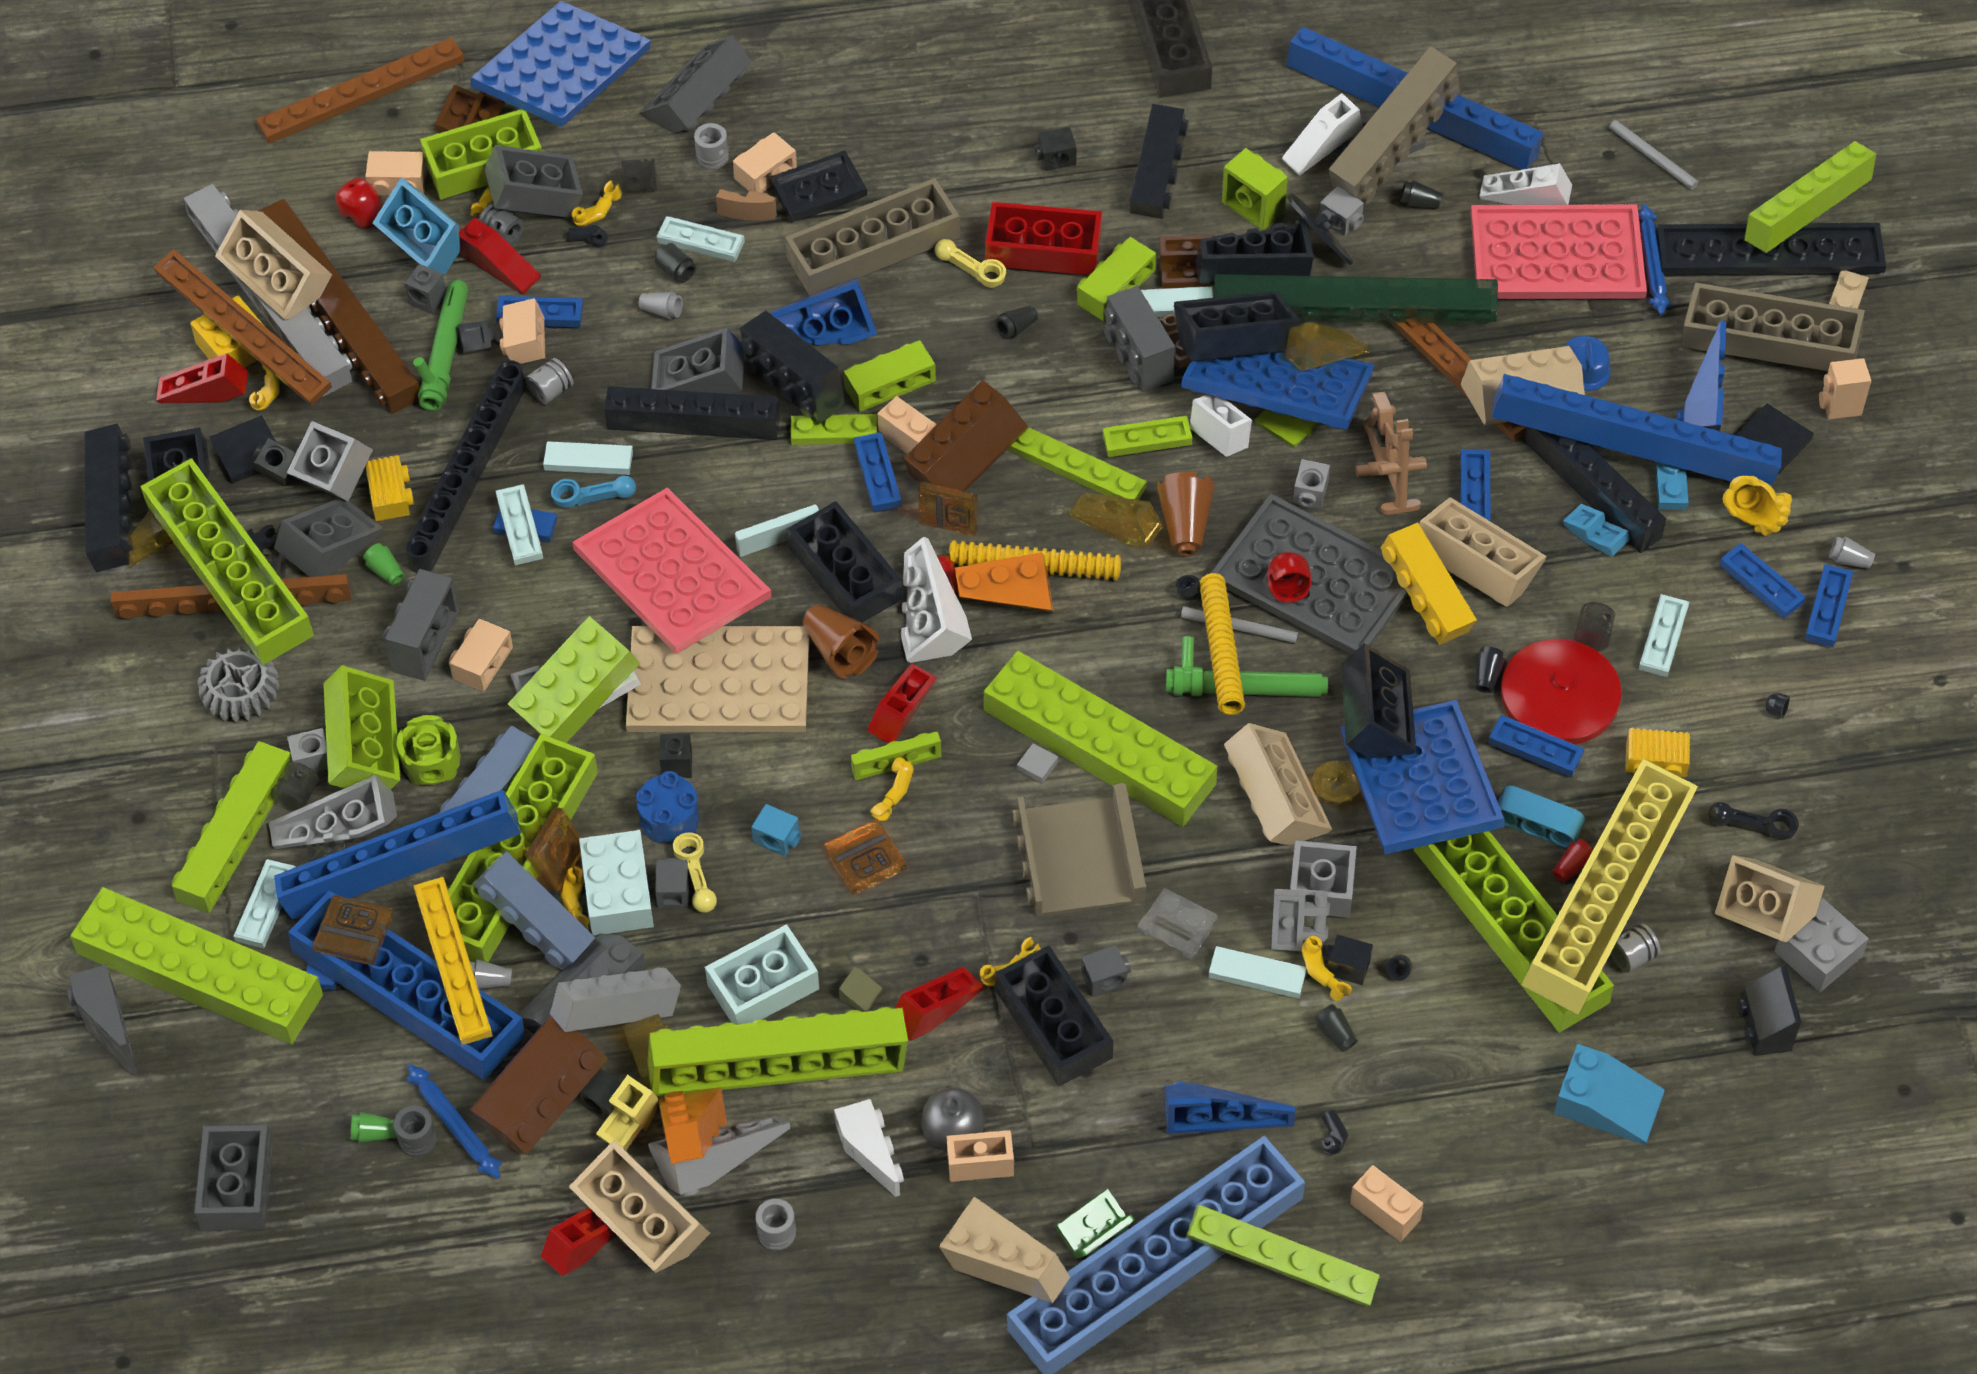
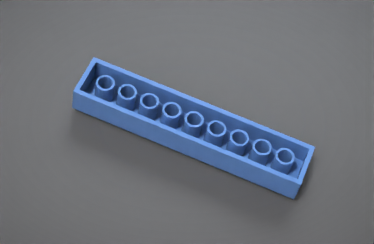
M1264 1135L1069 1270L1067 1273L1070 1279L1053 1303L1032 1296L1007 1313V1331L1042 1374L1056 1373L1226 1253L1186 1237L1198 1205L1262 1228L1303 1199L1305 1181Z

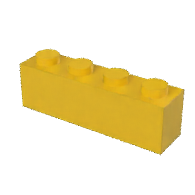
M1417 522L1389 534L1380 547L1382 555L1395 571L1400 586L1405 588L1409 594L1414 609L1424 619L1429 634L1435 637L1438 644L1441 645L1468 633L1477 619L1419 523Z

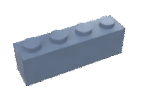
M510 726L505 734L498 736L491 751L479 759L476 769L472 774L461 781L458 791L453 797L447 799L442 804L439 813L500 790H504L506 793L537 740Z
M507 851L498 857L473 883L478 889L479 895L499 909L501 916L508 923L514 924L523 933L525 940L537 946L545 954L546 960L560 970H564L571 965L595 939Z

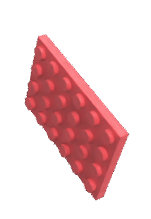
M1637 204L1471 205L1470 215L1477 299L1646 298L1647 289Z
M668 488L573 541V550L675 654L771 598V589Z

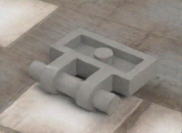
M1275 889L1271 949L1302 951L1303 941H1306L1310 936H1316L1322 941L1321 951L1324 950L1329 932L1328 927H1326V916L1330 913V903L1327 902L1328 893L1326 891H1316L1315 901L1305 902L1306 891ZM1304 916H1314L1313 926H1304Z

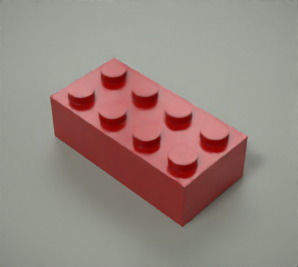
M992 202L985 243V260H998L1003 263L1005 268L1091 275L1098 265L1102 234V211Z

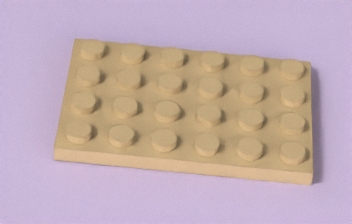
M632 626L631 653L640 662L635 672L641 685L628 692L627 732H806L810 637L804 626H723L675 654L649 626Z

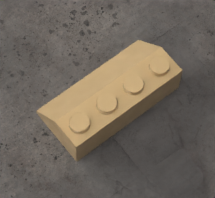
M239 210L215 255L217 259L285 320L291 319L318 300L332 276L326 268L263 212Z
M1570 346L1470 360L1461 382L1464 392L1484 425L1507 422L1492 418L1493 399L1503 374L1521 377L1526 380L1585 395L1582 366Z
M1451 497L1420 520L1419 523L1449 573H1453L1469 583L1470 586L1479 589L1506 607L1523 594L1546 559L1544 554Z
M1248 723L1224 743L1229 754L1228 760L1235 767L1240 778V785L1247 792L1252 803L1251 808L1258 816L1263 826V834L1270 842L1290 846L1295 844V840L1305 841L1329 833L1332 830L1286 733Z
M615 1140L569 1186L655 1273L688 1257L710 1234Z

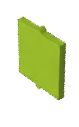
M1265 409L1255 419L1256 425L1294 449L1306 436H1311L1312 430L1319 424L1314 421L1307 422L1299 417L1287 414H1277L1268 409Z

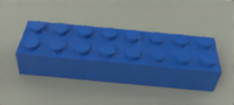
M330 890L290 929L288 935L292 953L483 1080L494 1071L524 1038L523 1018L478 989L492 1036L462 1045L436 960L377 921H375L373 928L368 931L339 925L336 921L341 906L348 902ZM344 905L338 916L340 923L364 929L372 927V925H366L368 919H372L371 917L357 916V919H353V916L358 915L360 910L352 905ZM346 906L352 908L347 920L342 919ZM324 925L379 938L377 943L323 931L322 928Z

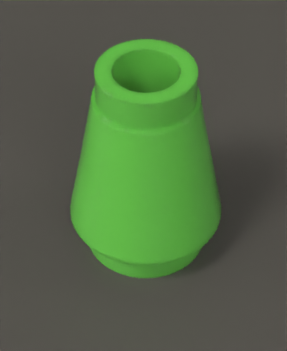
M377 543L365 552L363 559L366 561V567L392 586L399 584L404 579V572L387 546Z
M360 1112V1115H352L351 1140H359V1143L396 1138L394 1119Z

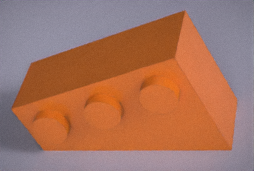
M1042 552L955 568L959 596L963 600L1054 613L1045 555Z
M721 1087L686 1094L682 1091L667 1093L665 1098L658 1100L671 1164L703 1158L713 1144L712 1137H718L720 1134L719 1127L727 1124Z

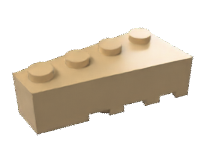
M976 1197L971 1200L939 1246L954 1270L1051 1303L1055 1301L1070 1279L1056 1253Z

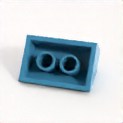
M401 177L373 221V224L419 264L446 274L460 252L459 224L405 178Z

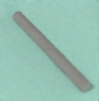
M1617 120L1611 123L1609 129L1691 190L1697 187L1699 181Z
M1183 607L1181 618L1206 623L1202 610ZM1231 617L1233 630L1294 644L1297 642L1298 632Z

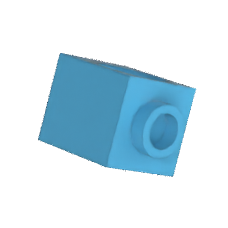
M765 804L751 827L753 843L782 856H786L791 847L795 848L801 838L798 817L768 804Z

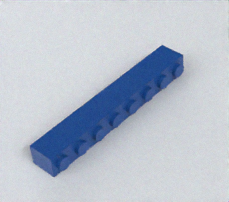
M497 791L274 875L277 899L292 920L304 916L329 890L343 900L519 835L521 831L517 812L505 791Z

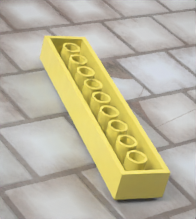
M1642 759L1522 982V986L1576 1014L1580 1013L1698 786Z

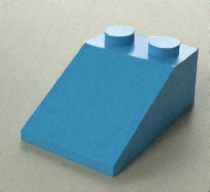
M1577 1044L1558 1095L1554 1114L1646 1145L1665 1089L1609 1054Z

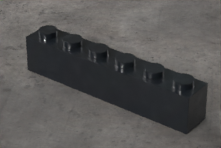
M608 386L604 407L607 430L777 440L780 421L779 399L773 396Z
M118 423L84 432L85 553L96 573L130 564V551H133V543L129 535V531L133 530L132 520L129 515V510H132V501L129 496V490H132V483L128 475V470L132 469L128 450H131V442L127 433H122Z
M1526 427L1524 443L1590 506L1603 512L1608 523L1628 530L1630 536L1628 542L1640 553L1662 539L1667 518L1592 447L1582 441Z

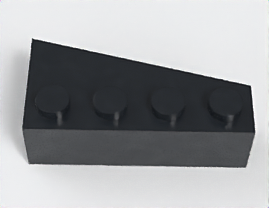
M1152 103L1130 197V213L1163 219L1165 209H1170L1172 202L1170 190L1171 186L1176 184L1178 175L1176 167L1178 161H1181L1183 141L1184 137L1187 136L1189 120H1185V109Z
M1298 219L1296 224L1285 226L1283 222L1273 224V228L1259 231L1258 228L1248 229L1245 234L1238 236L1234 233L1199 239L1196 258L1199 283L1309 281L1314 255L1307 223L1304 219Z

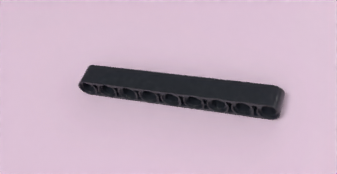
M505 361L496 370L406 543L405 548L409 566L415 573H418L419 569L430 572L434 568L525 391L526 385L523 368L517 361Z

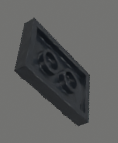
M846 150L770 176V184L791 222L867 196V188Z

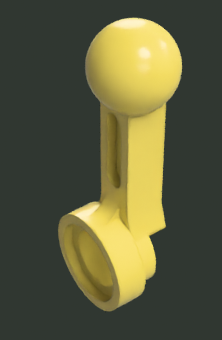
M942 239L935 245V254L940 260L950 261L975 277L984 286L994 288L1004 282L1006 268L1000 261L988 259L980 263L956 248L955 243L950 239ZM994 272L999 277L996 279H989L984 274Z
M687 832L680 834L673 842V850L677 859L687 860L689 876L695 891L692 897V904L699 912H710L716 906L717 898L715 893L707 888L700 866V857L704 853L703 840L695 833ZM691 846L696 848V851L690 854L681 852L685 847Z

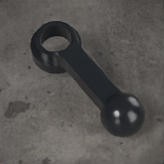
M1716 802L1708 811L1710 821L1717 826L1728 824L1762 833L1767 837L1771 835L1778 840L1792 838L1799 827L1796 815L1786 809H1777L1769 817H1764L1733 809L1725 802ZM1774 822L1785 823L1789 831L1778 830Z

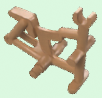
M1385 392L1372 393L1374 408L1369 417L1363 419V427L1368 435L1376 462L1355 466L1356 476L1388 475L1396 496L1395 502L1381 505L1382 514L1390 515L1417 511L1421 508L1420 500H1407L1408 472L1427 469L1426 459L1424 456L1409 457L1410 440L1413 439L1412 428L1409 429L1408 419L1396 421L1397 434L1393 432L1395 407L1390 405ZM1376 421H1378L1380 434L1385 435L1386 447L1378 445L1373 429Z

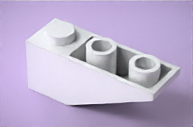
M1340 94L1320 109L1284 154L1282 160L1300 176L1362 130L1363 125L1359 109L1346 96Z
M1561 164L1486 175L1483 178L1479 197L1483 200L1511 205H1568L1572 184Z
M871 1099L834 1109L835 1125L844 1151L895 1197L899 1196V1183L904 1182L899 1163L893 1165L890 1155L894 1154V1149L890 1137L883 1136L881 1128L885 1127L880 1109L874 1110Z

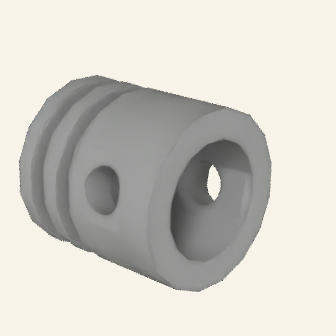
M707 123L698 127L694 134L698 164L712 170L724 166L729 158L726 130L715 123Z
M556 358L550 359L544 366H540L525 378L530 392L543 405L548 404L562 394V392L573 386V379L568 369Z
M1641 923L1619 936L1611 952V957L1623 972L1628 973L1659 956L1661 948L1654 932L1646 924Z
M770 1199L758 1207L756 1226L760 1243L770 1250H782L790 1246L796 1237L795 1216L792 1206L781 1199Z

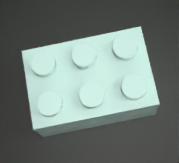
M636 830L579 838L592 935L654 927L641 831Z
M787 924L705 967L709 989L731 1023L735 1024L751 1023L755 1020L764 1019L819 990L818 971Z

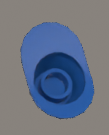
M1579 336L1569 340L1565 346H1570L1582 366L1584 390L1593 391L1605 386L1611 372L1607 347L1600 340L1589 336Z

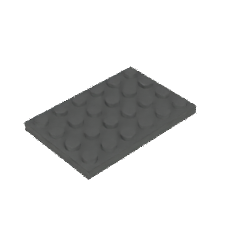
M1273 494L1268 496L1211 572L1224 577L1227 590L1351 655L1364 643L1370 647L1373 645L1409 595L1406 589L1400 586L1395 571L1385 561L1381 550ZM1294 552L1301 554L1310 566L1311 587L1307 596L1299 601H1278L1269 590L1267 582L1268 566L1270 561L1280 553Z

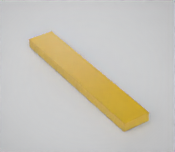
M444 877L413 885L461 1044L464 1045L491 1037V1028Z

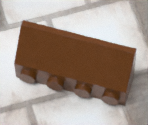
M982 380L904 457L908 473L935 496L942 497V501L945 504H953L1028 429V425L1001 393Z
M550 1015L469 1111L513 1153L527 1155L608 1058L587 1037L577 1030L564 1032Z

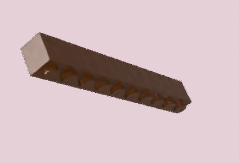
M283 198L259 210L258 212H263L332 274L321 297L310 304L309 307L313 313L318 312L320 314V320L325 330L333 332V338L338 348L346 350L353 368H359L364 384L368 388L372 386L380 406L385 405L390 413L394 414L419 401L418 381Z

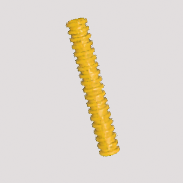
M952 540L948 559L953 561L954 565L959 564V567H962L964 564L973 565L1042 552L1045 555L1047 572H1050V575H1054V572L1059 573V576L1067 573L1068 577L1077 574L1079 578L1082 575H1086V578L1095 576V579H1099L1101 576L1104 577V580L1112 577L1114 581L1120 578L1121 558L1118 554L1115 557H1111V554L1102 556V553H1097L1096 556L1092 552H1088V555H1085L1083 551H1079V554H1074L1072 550H1070V553H1065V550L1056 552V549H1052L1050 552L1047 551V548H1043L1042 551H1039L1038 547L1029 550L1027 546L1024 549H1020V546L1011 548V545H1006L1005 548L1001 544L994 547L992 543L984 546L981 542L979 545H975L974 542L966 544L965 541H961L959 544L956 540Z
M1210 573L1201 578L1199 585L1218 709L1223 714L1235 715L1243 711L1245 701L1228 594L1226 592V581L1222 575Z

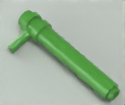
M454 280L447 286L428 366L422 357H418L413 361L422 378L418 392L419 404L424 409L431 411L439 410L444 405L451 381L449 373L459 335L457 327L462 323L469 294L466 283L461 280Z
M1182 637L1181 666H1174V669H1166V693H1173V696H1182L1183 693H1191V696L1202 697L1203 694H1216L1213 670L1193 667L1194 637ZM1239 671L1244 695L1321 697L1322 694H1327L1328 677L1322 676V673Z

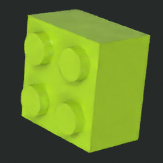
M1245 148L1224 166L1222 203L1261 230H1265L1285 212L1288 176L1282 170L1264 161L1260 155L1254 154Z

